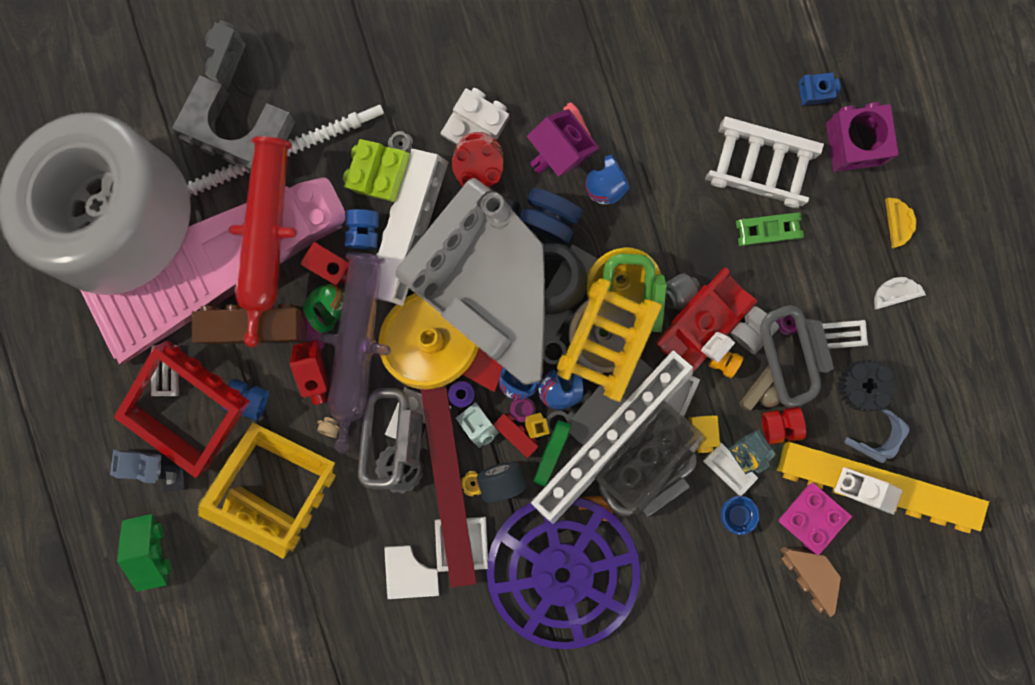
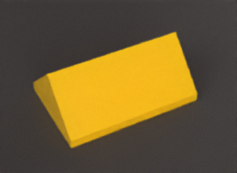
M241 486L231 488L228 491L222 508L223 511L281 540L285 538L295 521L291 516Z

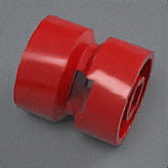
M800 407L787 408L782 413L778 410L762 412V428L768 445L783 443L785 438L789 441L805 439L806 426Z

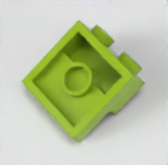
M359 139L358 145H355L351 151L353 159L351 167L345 171L343 176L344 187L358 194L395 202L410 153L404 150L385 147L380 143Z

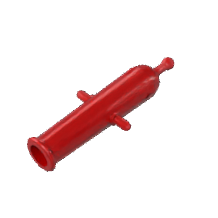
M255 136L251 139L254 151L245 220L242 225H231L229 227L230 234L242 235L235 294L237 303L248 314V330L244 336V343L248 347L258 345L259 336L257 331L259 318L262 312L273 307L277 298L282 238H294L297 235L295 228L283 227L282 225L288 149L292 147V143L281 138Z

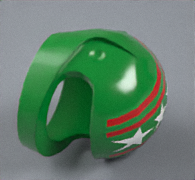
M324 284L316 287L303 302V310L307 320L319 333L331 331L338 320L342 321L345 318L350 307L347 293L343 288L334 284ZM314 306L320 312L325 325H323L316 317L314 312Z

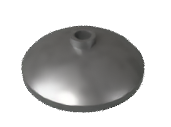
M589 300L577 309L571 320L569 328L570 344ZM605 300L602 301L597 315L626 328L633 327L636 320L634 313ZM592 324L586 339L618 353L623 350L626 343L625 338L607 330L604 336H600L599 330L601 328ZM582 349L579 354L578 360L592 370L609 373L615 369L614 362L585 349Z

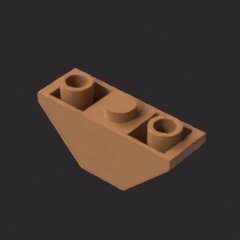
M789 547L781 548L780 551L784 555L781 558L783 563L790 571L795 570L799 576L796 579L797 583L804 592L809 590L814 597L811 600L814 607L820 614L824 612L832 617L836 610L841 577L827 557L822 554L816 555L811 551Z

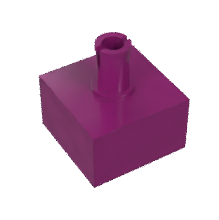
M569 109L546 117L527 135L528 139L540 153L531 161L532 168L539 165L534 169L539 174H542L550 166L559 177L580 167L600 149Z

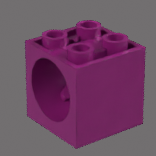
M874 102L865 105V108L856 109V106L840 108V112L834 114L826 123L833 172L881 166L899 155L891 104L881 106V102ZM852 123L862 124L870 131L873 145L868 151L862 150L852 143L849 137V128Z

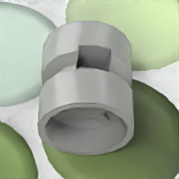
M756 306L745 316L746 322H740L730 333L742 347L754 355L764 346L760 334V326L763 318L767 315V313ZM773 322L771 325V335L779 329V325L776 322Z

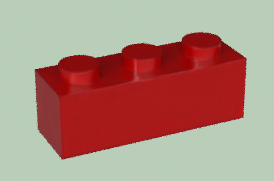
M509 413L507 415L503 414L493 426L528 458L538 448V441L535 438L528 437L525 434L526 430L521 425L517 426L514 423L515 419Z

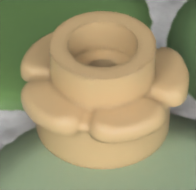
M325 417L323 421L318 420L317 422L319 424L317 431L329 437L336 438L338 432L342 430L338 426L339 422L329 417Z

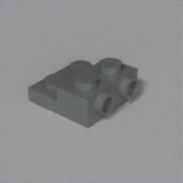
M220 20L219 23H214L213 28L208 30L205 37V46L213 54V56L207 59L205 74L212 81L222 84L228 90L246 44L241 39L240 34L234 30L233 25Z

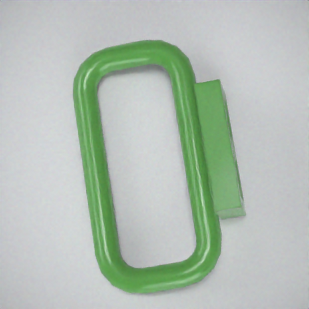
M616 254L606 262L603 272V279L611 282L608 291L612 292L614 269L617 265H642L645 268L642 303L646 299L662 305L651 329V332H662L666 295L664 275H655V265L645 255ZM601 328L599 330V335L604 336L606 334V330Z

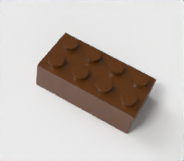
M278 304V309H274L273 306L270 310L262 312L257 331L259 343L307 342V318L304 311L300 310L297 305ZM226 305V310L224 308H216V306H200V311H192L193 343H244V336L248 330V314L239 305Z

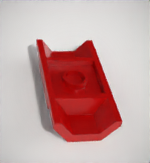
M724 267L708 286L704 285L673 319L672 325L657 340L656 346L666 357L672 351H675L693 367L694 372L707 358L701 351L716 332L727 336L757 303V300L743 290L730 276V271Z

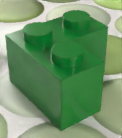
M153 514L122 520L117 562L136 592L166 586L167 576L171 573L170 562L164 558L160 547V539L164 536L161 523H157Z

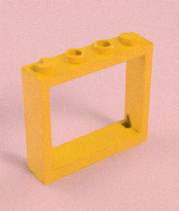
M252 422L199 504L198 516L284 558L288 550L293 551L300 539L297 536L300 529L305 530L312 518V515H310L312 508H318L324 497V494H322L325 486L330 488L336 476L333 474L335 463ZM256 445L320 476L283 540L217 508V505Z

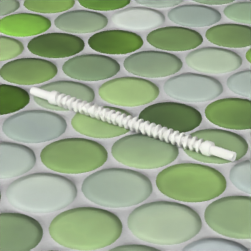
M381 105L358 114L353 112L346 119L342 117V121L335 120V124L329 122L328 127L322 125L321 130L315 128L313 133L312 131H309L308 135L303 133L301 138L296 136L294 141L289 139L292 147L288 149L287 156H290L291 152L296 154L298 149L303 151L305 146L310 148V144L317 145V141L323 143L324 138L330 140L331 135L336 137L337 133L343 134L344 130L349 132L351 127L353 129L361 127V123L384 114ZM239 162L234 166L229 164L227 169L222 167V171L215 170V174L209 172L208 177L202 175L201 180L196 178L195 182L189 181L187 185L190 197L191 194L197 195L198 191L203 193L205 188L210 190L212 185L217 187L219 182L224 184V180L231 181V177L236 179L238 174L243 176L245 171L247 173H250V171L245 168L244 164Z

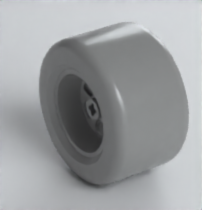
M99 113L72 114L56 119L39 128L15 152L4 172L0 185V225L4 237L12 250L32 267L77 289L92 294H121L139 288L154 279L169 265L179 251L190 221L191 205L189 190L177 165L166 154L127 124ZM102 187L101 192L95 194ZM92 223L90 226L86 227L85 229H82L87 224Z

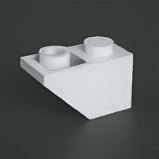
M843 467L835 488L837 493L893 515L903 491L889 483Z

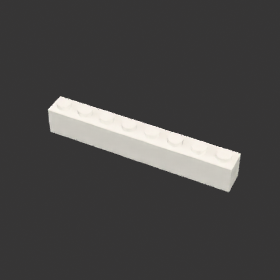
M672 351L531 504L554 524L693 374V367L675 351Z

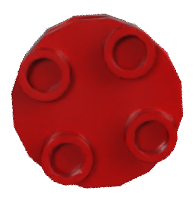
M472 132L464 135L454 149L452 170L462 186L475 178L485 186L490 187L500 179L503 171V150L500 143L485 132Z

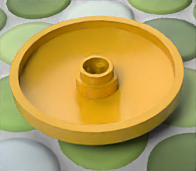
M416 293L406 297L403 306L396 305L389 312L379 334V352L387 370L401 383L418 389L438 388L456 380L469 368L479 348Z

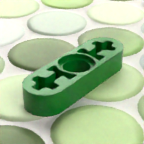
M560 420L557 421L537 468L533 483L546 486L565 443L571 424Z

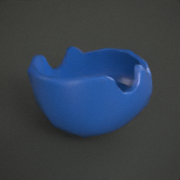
M734 496L724 502L720 510V520L729 532L737 535H746L756 528L760 520L759 509L750 498Z

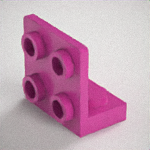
M810 483L779 518V523L804 543V546L809 551L819 555L852 516L814 483Z

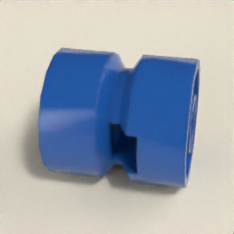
M347 210L346 226L349 227V231L345 232L344 246L352 249H378V234L375 232V229L379 227V212ZM357 230H367V234H357Z
M233 378L229 386L240 391L239 393L250 401L243 412V417L258 421L267 404L269 390L258 386L249 388L247 382Z

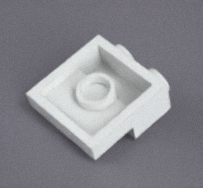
M466 88L440 134L456 145L464 135L472 132H485L497 140L509 120V113L506 112L508 108L498 101H494L493 104L485 100L486 95L476 88H473L472 91Z

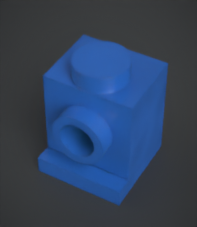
M833 72L804 75L800 79L799 89L802 106L829 103L837 98V94L840 93V81L838 78L834 79ZM824 83L825 90H821L819 84Z

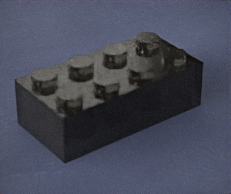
M663 400L594 478L630 512L639 516L705 442L707 437Z

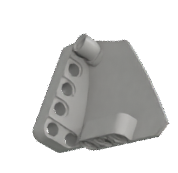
M473 178L462 187L399 264L395 276L526 385L541 381L544 338L543 245L517 217L500 194L493 192L479 180ZM497 206H500L497 211L493 212Z

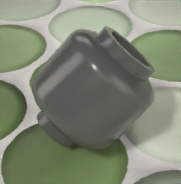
M679 274L667 281L666 306L670 309L682 311L701 289L698 280L694 277L691 278L687 274Z

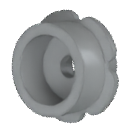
M397 131L389 138V148L404 150L408 153L411 152L413 139L409 134ZM403 142V145L399 146L398 143Z

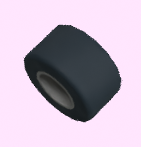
M506 462L489 467L480 472L476 477L482 498L486 502H498L512 498L523 492L526 488L520 464L516 462Z

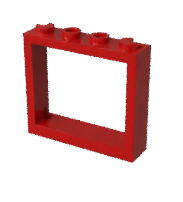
M167 340L153 348L114 418L193 477L197 478L209 468L250 401L239 393L240 391L231 388L223 382L220 376L204 368L198 360L189 357L181 351L178 345L175 346ZM161 361L228 410L227 415L203 453H200L136 405Z

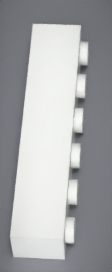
M411 149L396 201L390 209V218L382 235L380 250L375 257L373 272L367 282L366 294L397 305H404L409 287L395 276V272L399 264L428 229L448 165V161L438 154Z

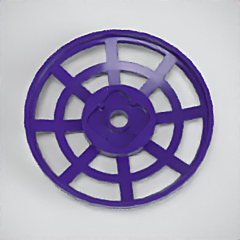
M578 497L572 505L587 508L594 512L587 525L570 520H557L552 524L543 515L545 523L530 530L519 541L507 532L521 517L536 510L530 502L513 513L499 529L491 545L487 560L489 592L501 617L523 638L549 648H581L596 643L610 635L630 613L640 585L638 553L626 527L605 507ZM603 518L610 522L619 532L627 546L628 553L613 556L607 542L596 532ZM557 529H572L582 534L575 545L564 542L560 543ZM547 531L549 546L544 548L539 554L527 547V544L532 539ZM590 539L594 540L601 548L606 559L591 562L589 556L584 551ZM501 542L514 550L509 565L510 581L495 583V559ZM520 555L534 563L532 577L517 580V565ZM632 563V586L629 598L624 605L612 598L617 584L616 567ZM557 569H568L570 572L569 579L566 581L559 580L555 575ZM609 569V583L604 594L592 587L594 573ZM535 588L542 598L535 610L525 601L520 590ZM513 593L519 606L530 616L524 628L516 624L507 614L498 594ZM586 596L599 603L590 613L579 618L576 603ZM551 604L565 606L569 620H554L544 615ZM606 607L619 614L615 621L605 630L590 638H584L581 625L595 619ZM539 623L554 628H571L574 642H553L539 638L532 633Z

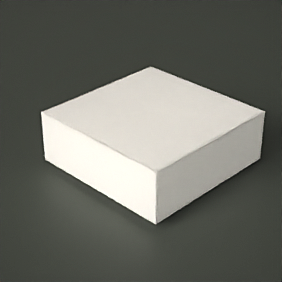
M716 332L701 351L707 357L719 362L735 342L730 337Z

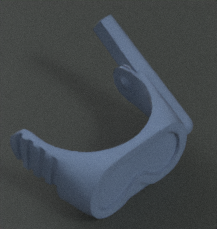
M880 408V411L889 417L892 424L891 435L885 444L878 448H871L848 437L844 443L876 461L884 463L886 459H891L897 454L910 428L893 412L886 408Z

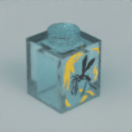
M759 429L740 438L728 449L745 475L753 471L757 473L764 471L770 466L768 462L776 455Z

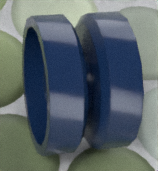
M532 188L527 202L533 209H523L519 219L530 231L552 241L568 245L574 231L567 224H578L583 210L558 195L538 188Z

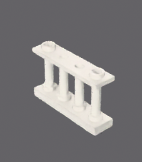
M725 117L719 128V132L725 133L726 140L717 172L710 170L705 180L711 181V185L725 188L727 185L784 201L785 206L791 208H799V206L808 203L809 197L800 195L809 160L821 154L824 144ZM739 138L749 140L748 143L750 144L741 178L726 175L735 142ZM763 145L772 146L775 151L766 185L751 182L758 153ZM788 151L797 153V157H799L790 192L775 188L784 154L788 153Z

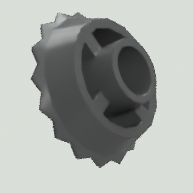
M395 445L387 447L385 451L380 453V457L376 461L377 467L375 470L378 479H388L391 477ZM421 456L419 457V466L404 464L401 480L396 486L390 488L392 493L400 492L403 494L406 491H412L414 486L419 485L420 479L423 477L422 470L424 468Z

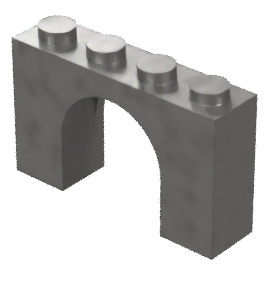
M199 75L172 129L179 135L178 140L189 146H192L193 143L201 146L200 149L213 156L215 153L223 156L224 160L234 165H237L238 162L244 164L245 168L251 172L254 151L251 139L255 136H267L287 140L295 120L289 112L266 103L255 127L248 135L237 140L221 139L216 134V121L230 94L222 84Z

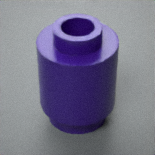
M456 382L449 389V400L457 407L468 406L475 398L474 388L467 382ZM459 389L465 390L466 397L464 399L457 398L456 393Z

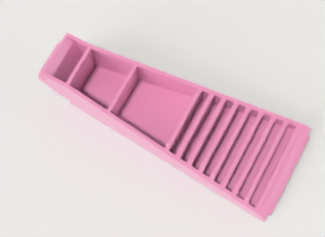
M322 177L296 184L290 188L288 186L285 187L282 225L283 227L295 228L297 235L294 238H282L280 264L313 242L342 228L341 224L345 221V211L332 184L327 178ZM247 203L189 226L184 241L174 259L158 276L143 286L115 295L92 294L80 290L113 358L117 359L119 365L133 359L150 348L151 345L158 343L192 321V311H200V306H215L235 293L242 235L230 234L229 227L244 223Z

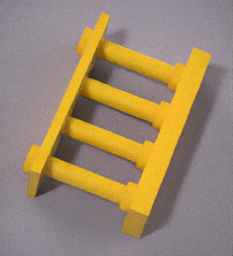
M599 279L590 289L589 297L591 298L566 356L563 355L559 360L557 366L559 372L557 375L569 380L571 373H574L604 386L605 392L603 395L620 402L662 305L646 299L643 303L637 304L608 291L611 282ZM605 300L634 313L636 320L633 327L626 328L597 315L602 301ZM592 324L625 338L626 343L623 350L618 353L586 339ZM585 349L614 362L615 369L612 375L607 377L577 364L576 361L581 350Z

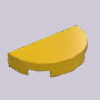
M887 198L885 201L893 249L904 245L911 238L916 230V217L912 208H909L900 199Z

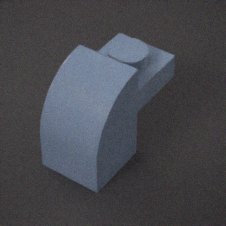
M113 449L110 475L116 478L138 479L145 483H156L161 472V455Z

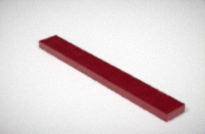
M447 386L420 389L450 585L453 588L476 584Z

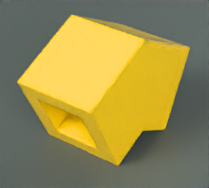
M541 413L526 416L525 427L530 438L550 434L546 418H543Z

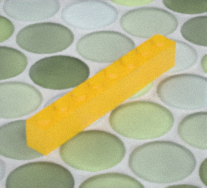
M786 441L784 443L777 471L784 472L783 478L798 482L799 477L808 480L807 485L814 483L820 489L823 488V485L833 487V493L842 495L835 492V488L843 467L903 490L897 507L906 509V515L920 519L922 514L931 516L930 522L946 526L948 521L956 524L954 529L970 533L971 529L978 531L982 529L989 501Z

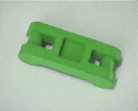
M801 213L737 220L736 227L740 231V238H738L739 246L804 238L803 230H800L799 221H802ZM784 223H789L790 231H784ZM749 227H756V236H750Z

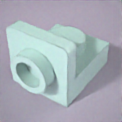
M474 403L456 417L469 438L478 447L491 443L499 433L477 403Z

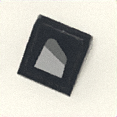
M177 464L161 466L163 491L189 489L187 471Z

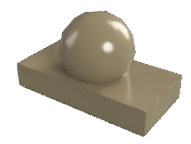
M769 365L739 402V405L745 410L751 411L758 401L768 408L775 407L780 403L775 385L772 383L773 378Z

